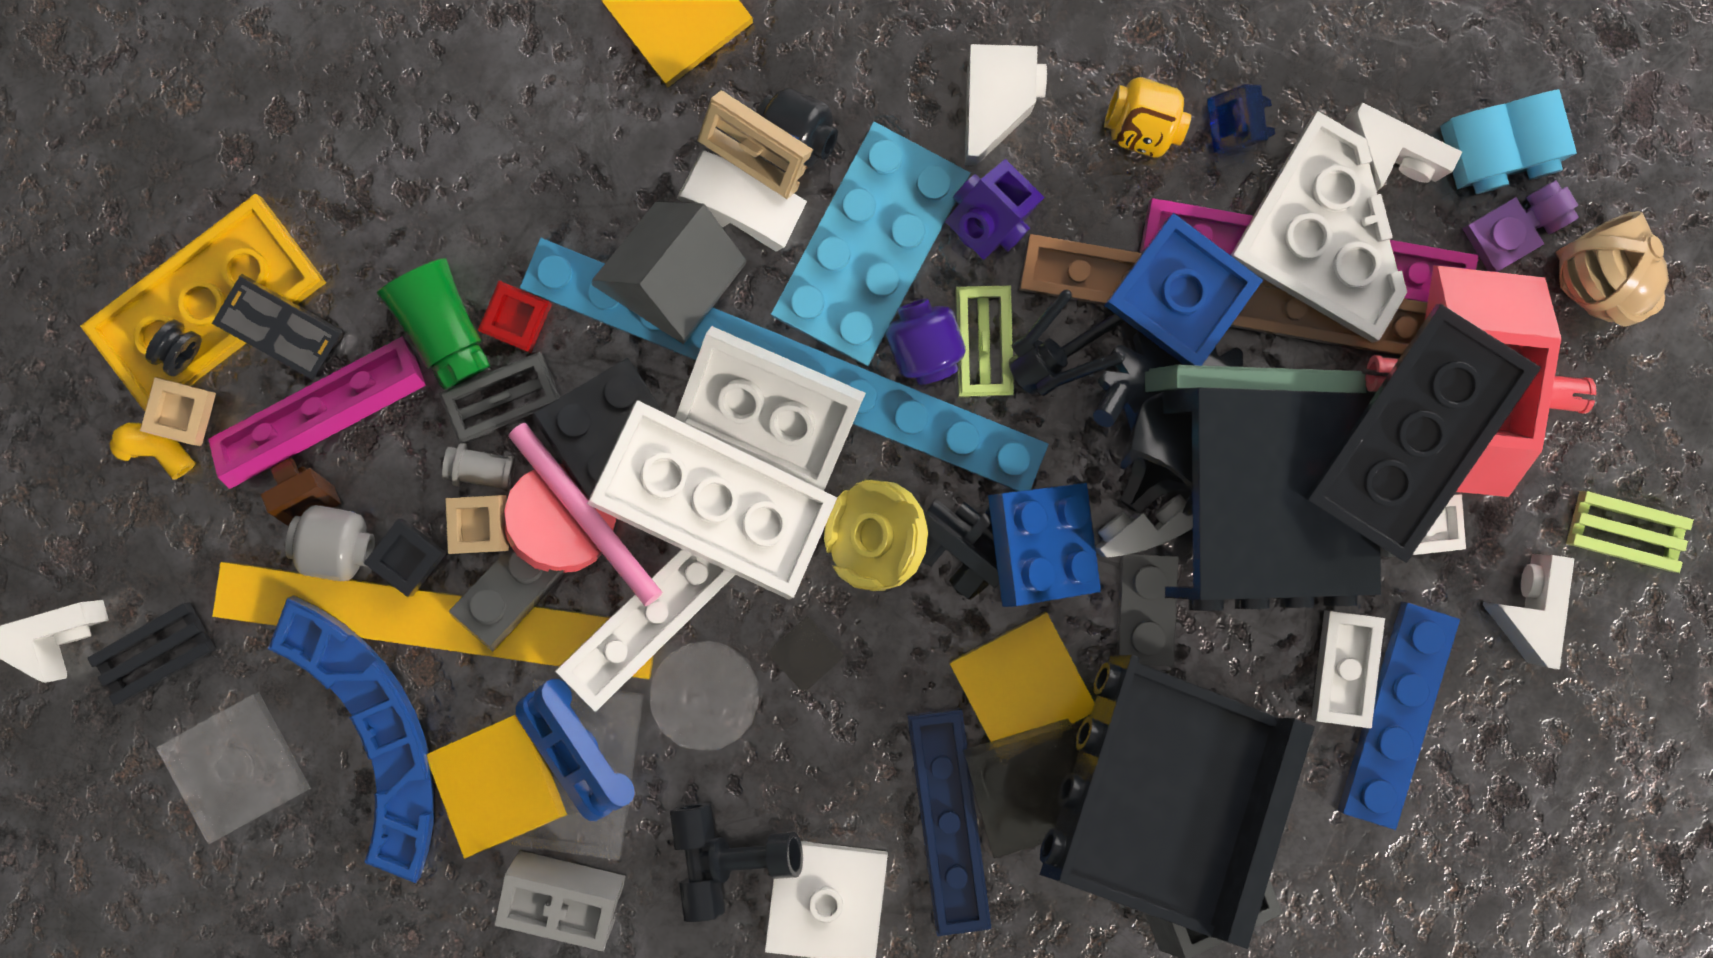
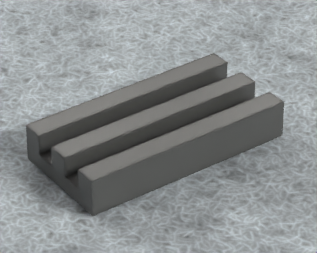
M542 352L535 353L439 393L459 444L469 443L530 418L535 412L561 397L560 393L557 392L552 373L549 372L546 358ZM532 369L536 370L538 378L462 409H458L455 401ZM543 389L546 396L467 429L463 422L538 390Z

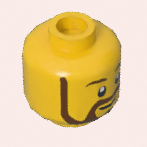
M1137 77L1132 79L1126 87L1118 85L1107 110L1104 127L1111 129V137L1115 145L1149 157H1160L1166 153L1171 144L1178 146L1182 144L1189 129L1191 114L1183 112L1184 98L1180 90L1143 77Z

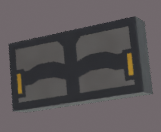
M244 274L239 276L212 322L213 325L312 380L342 332L339 328Z

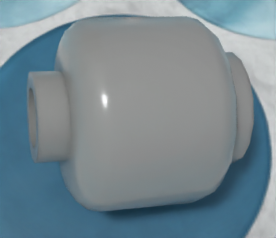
M318 505L309 507L302 516H295L292 519L285 541L286 556L288 559H293L294 566L300 574L334 581H348L353 578L360 566L367 567L364 562L375 547V537L373 534L367 533L366 523L360 513Z

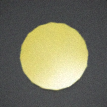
M865 480L856 483L858 485L853 486L850 490H844L837 497L825 525L824 542L827 553H832L833 561L837 565L833 566L840 578L854 588L884 591L901 586L917 572L926 553L928 529L923 509L913 494L897 483L879 480Z

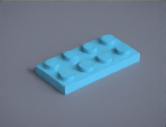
M873 122L774 307L771 316L868 368L888 327L898 312L897 309L900 308L945 223L944 221L948 218L956 203L952 197L968 180L971 172Z

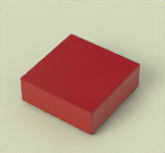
M498 281L478 331L532 353L552 303L502 281Z

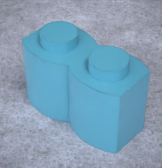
M1559 89L1459 115L1449 119L1440 126L1444 143L1462 151L1453 170L1457 189L1474 186L1475 194L1493 191L1509 185L1508 175L1527 171L1529 180L1555 174L1563 170L1561 161L1577 154Z

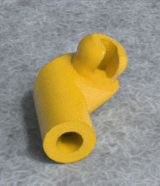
M128 422L114 430L109 443L112 454L123 461H129L131 457L136 458L138 456L155 457L172 480L183 476L195 466V462L178 441L141 432L142 423Z

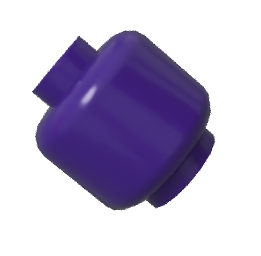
M928 298L920 299L898 308L897 311L900 318L892 322L888 327L886 338L899 373L907 378H915L919 385L939 381L956 373L959 370L957 363L964 357L966 346L953 310L946 306L931 307Z

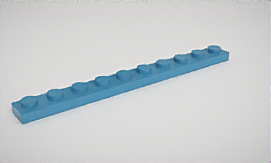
M540 237L520 286V289L695 361L706 333L713 326L865 392L866 394L853 425L1015 491L1031 490L1048 448V443L713 307L688 340L682 344L592 286V279L605 263Z

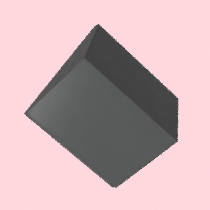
M655 202L592 279V286L684 344L745 266L746 259L704 203Z

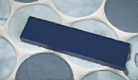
M962 708L907 715L937 936L992 929Z

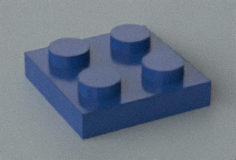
M1173 213L1164 222L1104 306L1183 365L1202 366L1263 279Z
M1087 483L988 495L1002 607L1021 606L1101 592Z

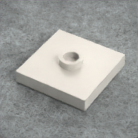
M801 841L803 867L799 877L773 880L765 952L809 958H876L888 852Z

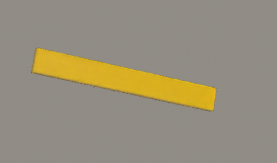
M220 562L212 617L277 626L287 598L294 595L329 613L364 639L559 667L610 618V616L535 606L492 652L452 618L448 612L463 595L418 589L414 596L407 597L392 585L352 579L348 581H334L305 576L296 571L233 562ZM654 655L632 677L651 678Z

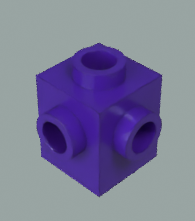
M1004 159L983 178L980 179L974 174L960 187L952 197L959 205L944 222L958 234L959 239L967 247L973 249L985 260L1000 245L1008 252L1025 236L1031 228L1024 220L1045 197Z

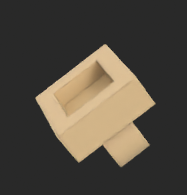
M155 377L140 431L195 446H202L216 393Z
M506 495L445 498L448 554L509 551V542L505 537L503 515L507 503Z

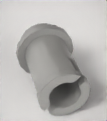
M460 443L457 448L447 447L442 466V478L452 480L454 487H459L464 482L509 491L514 477L515 456L467 450V445Z

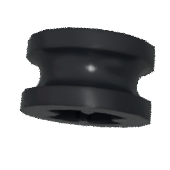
M175 319L167 322L158 330L150 341L145 354L146 360L151 364L157 365L162 363L163 371L169 376H176L186 369L196 356L202 341L201 336L194 331L185 333L184 324Z

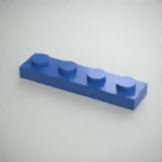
M1401 602L1377 680L1372 728H1362L1338 806V811L1390 829H1397L1458 629L1459 618L1411 603Z

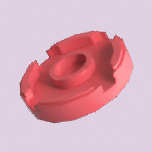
M559 464V465L564 469V471L568 474V476L571 478V476L569 475V473H568L567 470L565 469L564 465H563V464ZM535 469L523 475L510 490L503 514L505 537L516 555L535 569L547 572L551 569L554 571L564 570L563 573H568L585 568L596 562L601 556L602 552ZM596 509L610 528L614 530L616 518Z

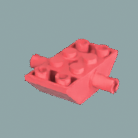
M1433 265L1425 320L1436 304H1442L1541 367L1456 491L1509 497L1542 452L1549 409L1576 411L1582 414L1589 413L1595 401L1572 395L1574 393L1596 395V384L1593 379L1586 377L1555 376L1561 335L1544 277ZM1374 355L1370 358L1367 369L1377 370L1379 373H1390L1399 359L1383 358ZM1366 374L1367 390L1377 392L1386 376Z

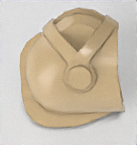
M1629 212L1613 218L1555 252L1559 260L1560 288L1574 302L1583 307L1590 316L1607 322H1615L1626 327L1644 321L1663 308L1665 302L1664 291L1669 282L1667 264L1663 257L1664 248L1660 239L1652 234L1642 212Z

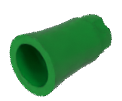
M441 258L417 267L392 280L377 291V295L396 317L414 344L426 368H432L434 376L443 390L456 386L490 367L484 351L478 345L481 339L457 291L447 258Z

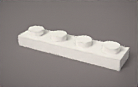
M681 549L652 577V580L663 592L657 600L648 606H644L634 594L554 672L593 712H596L736 574Z

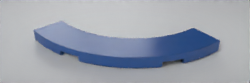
M294 595L288 597L268 650L294 662L316 678L326 689L330 688L352 715L349 718L361 738L368 760L371 759L377 791L374 794L375 812L371 843L364 863L416 883L421 878L430 848L435 803L433 775L427 759L429 751L417 714L399 681L387 664L367 642L344 623L321 608Z

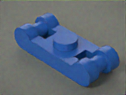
M560 679L548 680L540 685L536 691L528 693L517 702L515 708L516 716L580 814L589 821L600 820L609 815L613 810L616 811L628 805L633 800L635 794L634 786L626 775L614 773L600 752L595 737L585 729L571 708L572 693L569 686Z

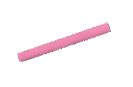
M526 423L515 427L508 437L643 605L648 606L657 600L663 592L597 510L587 504L588 499Z

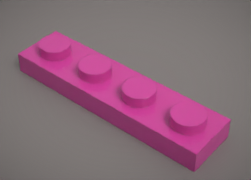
M402 336L212 436L208 440L217 477L231 489L426 386L413 348Z

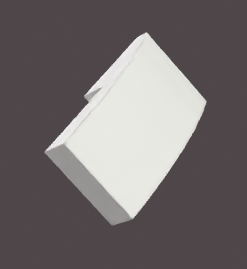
M704 150L699 153L676 198L683 203H704L721 227L731 223L775 252L786 246L807 201L796 194H793L788 199L784 198L723 157Z
M1178 494L1164 504L1154 514L1159 520L1156 525H1153L1144 513H1135L1130 518L1124 512L1120 513L1099 530L1098 534L1103 540L1095 546L1097 554L1101 557L1129 555L1164 544L1193 528V515L1186 516L1182 513L1189 497L1185 500L1181 494Z

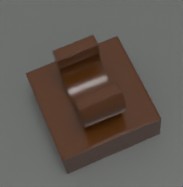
M292 457L271 467L273 477L278 485L260 494L267 512L287 526L290 525L295 516H302L311 506L318 505L334 508L341 504L334 485L311 468L306 469L302 466L297 469Z

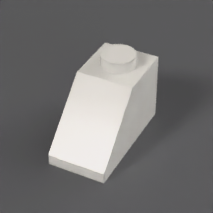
M970 45L967 57L965 166H976L1031 114L1036 103V97H1045L1047 65L1037 64V46Z

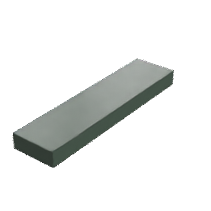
M1173 365L1149 369V372H1145V392H1163L1203 387L1366 393V374H1362V371Z

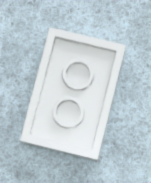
M711 326L705 335L675 419L824 491L866 393Z

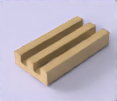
M722 90L711 98L697 140L786 199L790 198L798 190L800 182L797 180L804 174L806 169L804 162L810 158L813 151L812 148ZM716 127L723 130L724 132H726L727 134H729L741 143H738L734 139L730 138L729 136L718 130ZM758 155L763 156L764 158H766L767 160H769L770 162H772L773 164H775L776 166H778L779 168L783 169V170L786 171V172L784 173L783 171H781L780 169H778V168L775 167L774 165L770 164L769 162H767L766 160H764L763 158H761V157L758 156Z

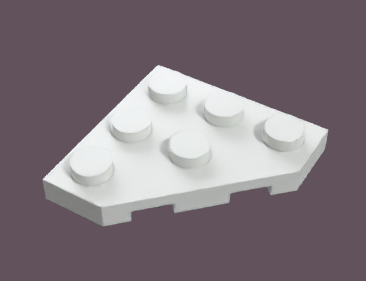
M1317 111L1302 132L1231 256L1259 277L1374 343L1381 339L1406 296L1407 289L1402 270L1398 271L1390 243V239L1393 237L1381 194L1377 195L1369 165L1372 162L1367 140Z

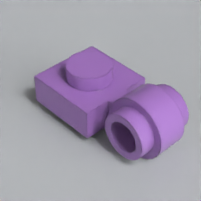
M1557 180L1526 197L1531 207L1525 211L1517 197L1462 228L1487 271L1498 272L1544 245L1536 231L1537 228L1543 226L1549 235L1579 218L1574 210L1578 203L1567 186L1561 188Z

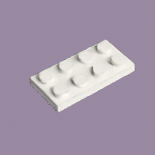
M637 400L629 413L587 504L789 600L794 598L837 497Z

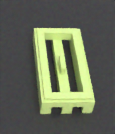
M1011 285L956 287V320L966 346L964 357L957 363L959 368L957 371L958 397L1013 396L1014 380L1009 367V359L1013 357V349L1011 347L1013 344ZM968 298H977L979 385H970ZM989 298H999L1001 384H991Z
M1579 491L1566 544L1665 571L1680 573L1683 562L1678 561L1681 551H1686L1688 541L1684 540L1686 530H1691L1694 519L1589 491ZM1590 506L1670 527L1669 535L1588 514ZM1588 526L1665 547L1664 555L1662 557L1583 536L1584 528Z

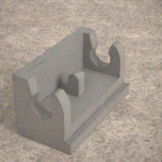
M519 850L505 873L494 926L604 952L617 913H615V909L622 893L626 876Z

